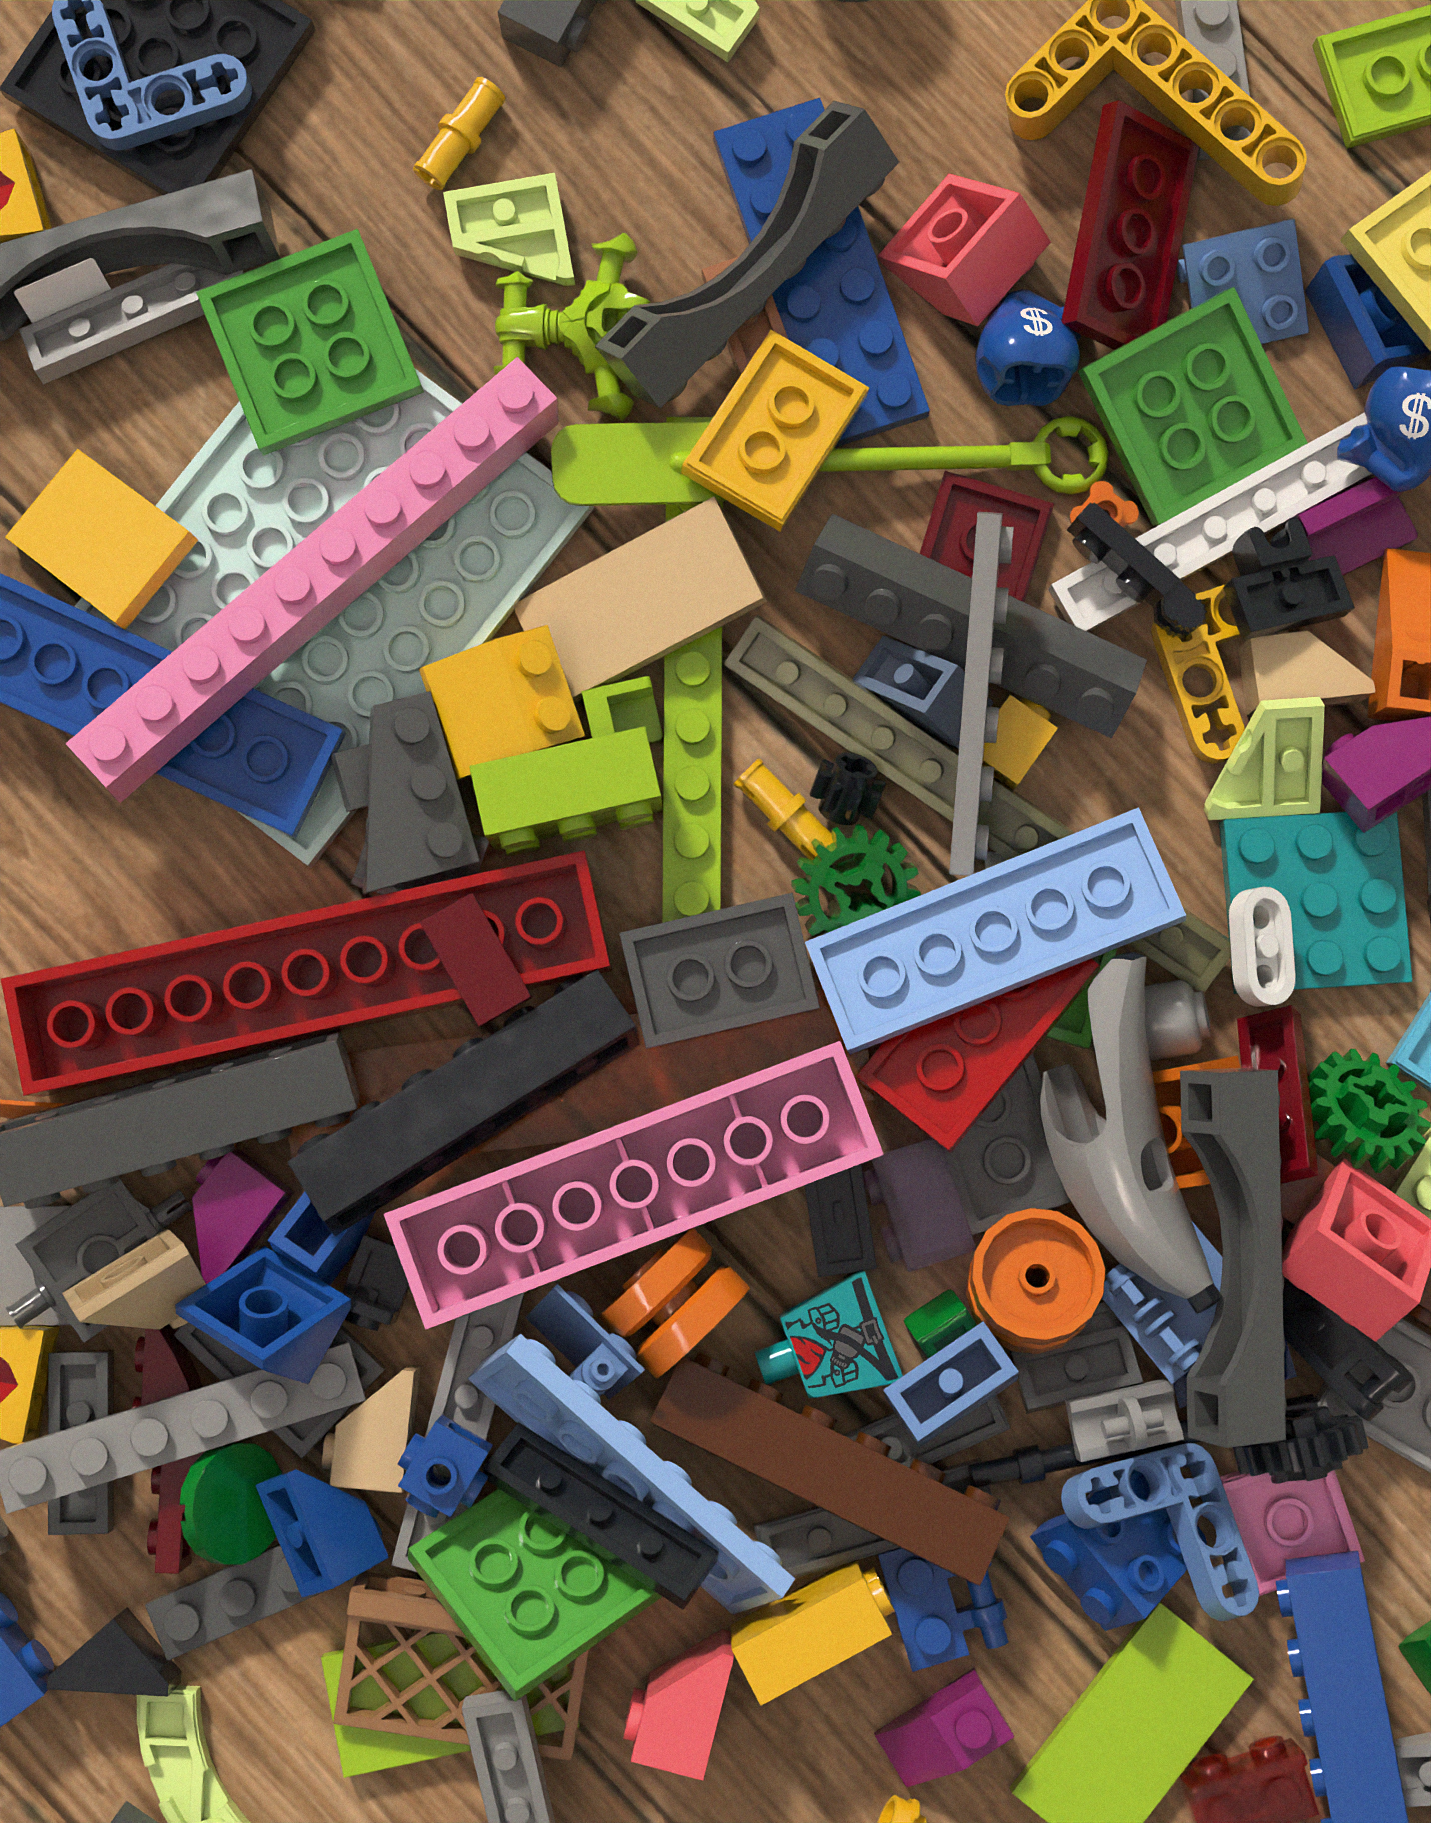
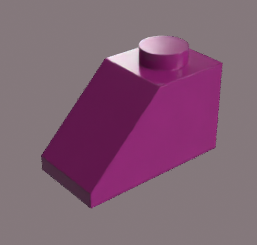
M240 1149L233 1150L224 1156L209 1159L195 1179L201 1184V1187L192 1197L201 1273L206 1284L245 1259L295 1192Z
M974 1668L874 1732L875 1737L906 1787L963 1771L1015 1737L1008 1722Z

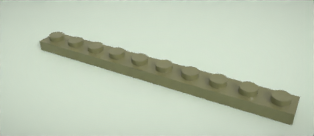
M760 615L755 616L724 665L850 752L864 756L872 761L879 772L953 822L959 752ZM995 777L993 779L992 801H980L978 824L990 825L988 847L1007 860L1075 833ZM1184 907L1186 921L1129 943L1179 979L1187 981L1195 990L1203 992L1207 990L1231 957L1230 939Z

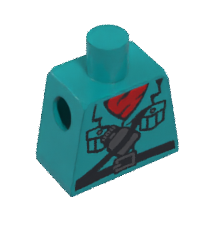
M865 1271L851 1272L779 1314L787 1340L754 1351L766 1385L800 1373L808 1398L889 1385L903 1376Z

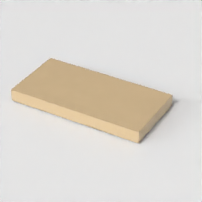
M712 497L519 600L513 609L524 631L548 625L574 703L583 699L581 691L610 685L763 605L767 600L719 501Z

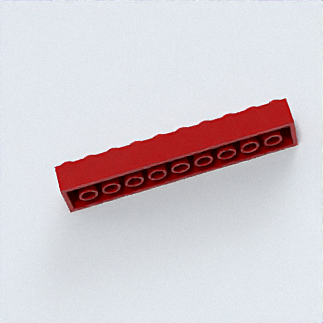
M585 850L1 978L23 1096L45 1097L289 1043L339 1028L343 1031L465 1004L421 926L420 921L471 892L475 895L527 989L564 982L575 975L586 977L597 969L600 974L613 971Z

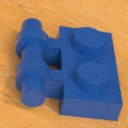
M902 1548L877 1554L912 1672L970 1655L963 1631L968 1629H981L987 1649L998 1648L1009 1643L1003 1623L1008 1617L1002 1598H996L988 1570L980 1586L966 1581L973 1604L956 1609L947 1578L956 1575Z

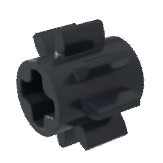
M841 753L836 757L834 763L826 759L822 760L809 795L820 799L818 809L826 819L840 825H854L859 821L861 814L869 819L874 818L886 783L875 779L877 767L872 761L855 753Z

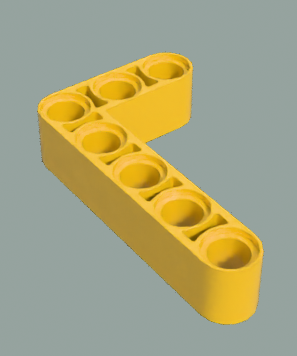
M1087 0L1018 70L1007 84L1005 99L1010 128L1022 139L1037 140L1051 133L1114 69L1259 201L1271 206L1284 205L1295 199L1301 190L1307 156L1305 148L1300 141L1142 0ZM1111 16H1119L1127 21L1124 25L1115 29L1105 28L1100 24L1105 18ZM1152 52L1161 53L1168 58L1165 62L1156 66L1147 65L1140 60L1143 56ZM1070 57H1080L1086 61L1084 66L1076 70H1065L1059 66L1063 60ZM1201 89L1209 97L1203 102L1190 103L1184 100L1181 95L1187 90ZM1028 98H1040L1046 102L1042 108L1033 112L1023 111L1019 108L1021 102ZM1237 125L1248 129L1251 135L1243 140L1235 141L1225 137L1222 132L1228 127ZM1273 163H1284L1291 168L1293 173L1285 178L1278 179L1267 175L1263 169Z

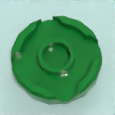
M233 1442L204 1451L190 1467L181 1488L179 1504L185 1505L184 1514L186 1521H180L183 1536L195 1554L210 1563L243 1565L261 1556L273 1542L276 1534L255 1486L282 1474L281 1469L269 1452L257 1444Z

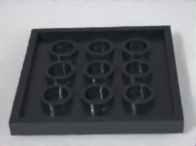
M101 0L110 17L131 82L211 55L227 54L234 56L242 63L252 85L250 102L243 110L127 150L115 151L99 143L87 123L53 21L52 11L1 84L0 91L12 103L160 194L165 195L217 179L316 29L312 19L281 0ZM80 7L74 10L76 14L74 21L84 40L94 38L86 20V14L88 13L86 9ZM105 56L93 57L85 64L83 70L84 77L92 81L103 80L111 73L113 61ZM228 75L217 77V88L221 95L231 92V81ZM197 82L190 84L198 104L204 103L205 101L200 93L201 90ZM166 90L156 99L155 110L163 115H173L183 107L185 95L177 90ZM113 98L102 99L110 116L108 125L112 131L122 128L121 118L123 116L115 105Z

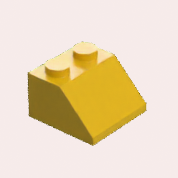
M548 625L496 638L419 669L426 692L431 691L456 780L471 776L469 768L471 765L573 743L585 736Z

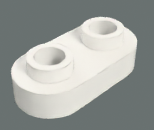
M1259 887L1244 890L1236 895L1229 909L1234 986L1241 999L1249 1005L1260 1007L1281 1004L1289 998L1295 986V962L1290 907L1285 897L1274 888Z

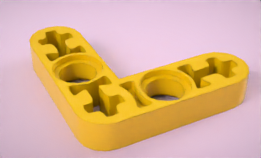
M1225 585L1196 594L1195 598L1197 600L1201 599V603L1205 604L1207 623L1200 627L1197 626L1198 628L1192 633L1189 632V635L1186 636V642H1182L1178 636L1168 635L1166 629L1162 630L1154 623V620L1151 627L1152 640L1189 747L1196 757L1211 764L1222 763L1228 760L1245 730L1216 646L1241 637L1237 626L1227 624L1219 615V602L1226 597L1223 589ZM1208 626L1214 633L1213 635H1208ZM1200 667L1210 673L1213 679V688L1208 696L1195 697L1185 690L1182 679L1187 669ZM1216 700L1220 701L1222 708H1218L1211 713L1215 726L1218 730L1227 728L1230 733V738L1223 742L1224 750L1219 751L1216 743L1206 744L1203 740V735L1210 730L1207 713L1205 712L1200 717L1195 718L1192 711L1204 709Z

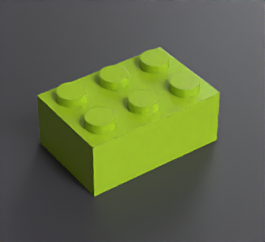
M645 726L469 766L484 835L495 850L505 849L507 856L538 850L541 848L539 840L558 835L562 836L564 843L589 839L597 835L596 827L619 822L620 830L646 826L654 822L652 814L663 812L661 793Z

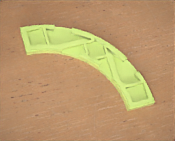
M178 1685L168 1697L136 1695L137 1726L141 1754L145 1767H148L151 1781L160 1800L158 1805L167 1823H251L231 1799L210 1757L201 1715V1686Z

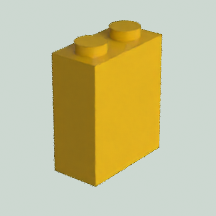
M857 1560L842 1564L788 1593L782 1599L776 1600L731 1624L732 1651L760 1706L892 1635L886 1616L892 1614L895 1610L874 1567L863 1572Z

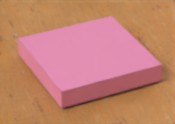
M1335 1470L1327 1473L1328 1476L1321 1479L1288 1481L1280 1484L1272 1483L1269 1473L1251 1476L1250 1473L1240 1474V1471H1236L1220 1477L1257 1580L1259 1596L1276 1591V1580L1286 1579L1285 1559L1358 1551L1360 1563L1365 1561Z

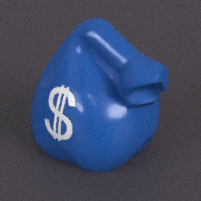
M1019 289L1008 294L995 308L980 335L975 355L977 377L983 391L997 404L1006 406L1024 404L1043 406L1052 403L1065 391L1073 374L1078 369L1080 353L1077 342L1081 338V334L1071 330L1062 323L1064 306L1059 307L1028 289Z
M1401 366L1390 367L1376 379L1370 389L1364 407L1367 424L1354 427L1351 430L1350 437L1341 439L1337 448V460L1365 467L1392 491L1403 492L1416 488L1431 475V370Z

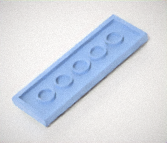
M1138 807L808 940L805 944L846 1049L851 1055L1186 921V913Z
M520 1334L482 1360L467 1378L515 1422L526 1426L719 1552L717 1563L705 1578L701 1587L732 1615L782 1599L794 1582L795 1578L781 1566L782 1560L773 1549L761 1542L752 1541L736 1526L737 1520L727 1508L719 1503L705 1499L691 1486V1478L681 1467L659 1458L646 1446L644 1435L635 1426L626 1421H618L600 1405L601 1399L590 1386L582 1381L572 1380L556 1366L555 1357L543 1344L532 1339L527 1340Z

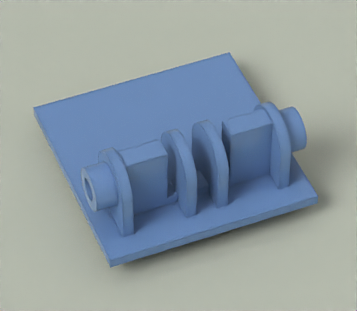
M1294 218L1182 245L1184 259L1178 260L1176 270L1179 281L1181 283L1188 282L1191 308L1226 289L1235 287L1261 344L1309 333Z
M1193 1223L1206 1257L1213 1283L1220 1292L1223 1257ZM1120 1263L1106 1275L1107 1280L1104 1282L1102 1299L1170 1383L1174 1384L1190 1371L1195 1361H1197V1357L1203 1348L1212 1325L1217 1303L1197 1314L1187 1299L1158 1289Z
M557 1284L525 1318L576 1367L568 1375L572 1380L584 1382L599 1397L604 1394L610 1400L645 1369L636 1361L637 1355L625 1339L614 1333L608 1334L592 1318L593 1311L581 1296L572 1291L565 1292Z

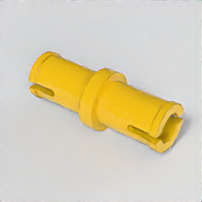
M477 77L473 86L453 114H445L438 123L440 132L413 167L415 174L424 183L436 190H443L447 180L467 153L473 154L480 146V134L506 100L503 92L495 84L483 77Z
M760 758L733 783L770 820L766 825L773 832L779 829L808 859L813 860L817 856L811 843L815 838L826 847L833 843L832 833L803 805L807 800L802 794L798 792L794 796L763 764Z

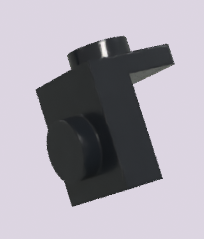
M368 1234L363 1235L346 1284L341 1292L351 1298V1309L345 1318L346 1321L363 1328L378 1331L381 1323L391 1325L398 1320L410 1286L393 1243Z

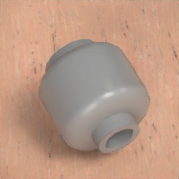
M1185 980L1145 985V1026L1150 1061L1194 1055L1201 1049L1202 1038L1211 1037L1204 992H1194L1192 986Z

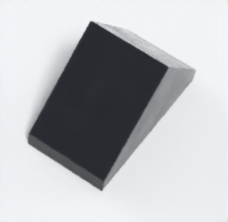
M127 1607L47 1677L46 1689L168 1697L181 1683L182 1671L172 1659L167 1661L162 1647Z

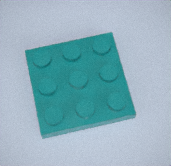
M1397 811L1365 833L1362 832L1346 812L1226 819L1219 822L1229 939V909L1236 895L1248 889L1271 887L1278 890L1285 897L1291 911L1295 962V986L1293 990L1413 982ZM1232 973L1233 994H1238L1234 986Z

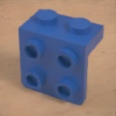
M1138 1454L1129 1457H1124L1121 1460L1133 1458L1140 1455ZM1133 1470L1130 1475L1131 1489L1139 1499L1147 1502L1150 1495L1149 1483L1141 1472ZM1109 1488L1090 1493L1086 1497L1089 1505H1098L1113 1499ZM1166 1508L1094 1529H1083L1076 1526L1065 1513L1044 1521L1030 1536L1041 1550L1043 1559L1048 1567L1064 1579L1080 1599L1084 1612L1093 1621L1099 1623L1104 1631L1145 1619L1187 1571ZM1197 1526L1201 1540L1207 1545L1204 1533Z

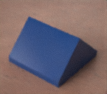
M1352 254L1333 256L1325 261L1304 290L1354 390L1375 381L1390 367H1406L1431 354V351Z
M264 1246L175 1304V1309L178 1316L260 1369L309 1384L351 1309V1298Z

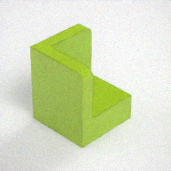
M650 676L581 691L592 738L645 726L649 744L658 743L663 739Z

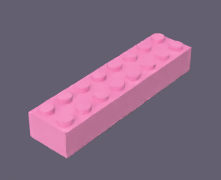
M838 1041L383 1215L426 1330L884 1155L841 1041Z

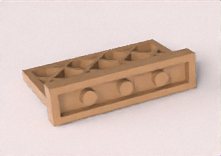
M368 1571L359 1574L349 1594L347 1608L349 1618L333 1724L470 1745L462 1713L464 1699L459 1702L441 1676L463 1660H466L484 1684L469 1696L502 1691L503 1689L500 1687L502 1684L496 1676L493 1677L475 1654L476 1649L471 1643L468 1644L463 1638L466 1637L424 1580ZM362 1621L385 1624L398 1640V1643L375 1659L360 1640ZM404 1628H411L416 1630L408 1634ZM430 1632L446 1634L458 1650V1652L435 1668L416 1645L418 1640ZM405 1650L424 1676L400 1692L381 1667ZM589 1650L575 1659L573 1673L554 1687L547 1679L539 1684L538 1687L543 1694L528 1704L532 1716L551 1703L565 1722L563 1740L539 1737L535 1733L541 1757L572 1761ZM358 1657L364 1667L355 1673ZM370 1675H372L390 1699L375 1711L350 1707L353 1687ZM430 1684L449 1708L448 1711L435 1720L419 1718L407 1702V1700ZM570 1689L569 1703L567 1706L560 1697V1695H562ZM397 1709L401 1715L392 1714L391 1712ZM455 1718H457V1720L460 1722V1724L450 1723V1722H451L452 1720H454Z

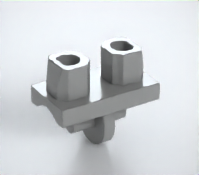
M1167 1378L1065 1400L1075 1456L1080 1462L1184 1440L1175 1408L1174 1385Z

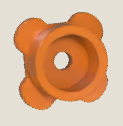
M1098 481L1090 487V496L1084 504L1074 507L1070 513V523L1072 524L1090 502L1092 504L1095 502L1124 528L1126 525L1136 522L1139 510L1133 501H1124L1113 493V487L1110 483Z

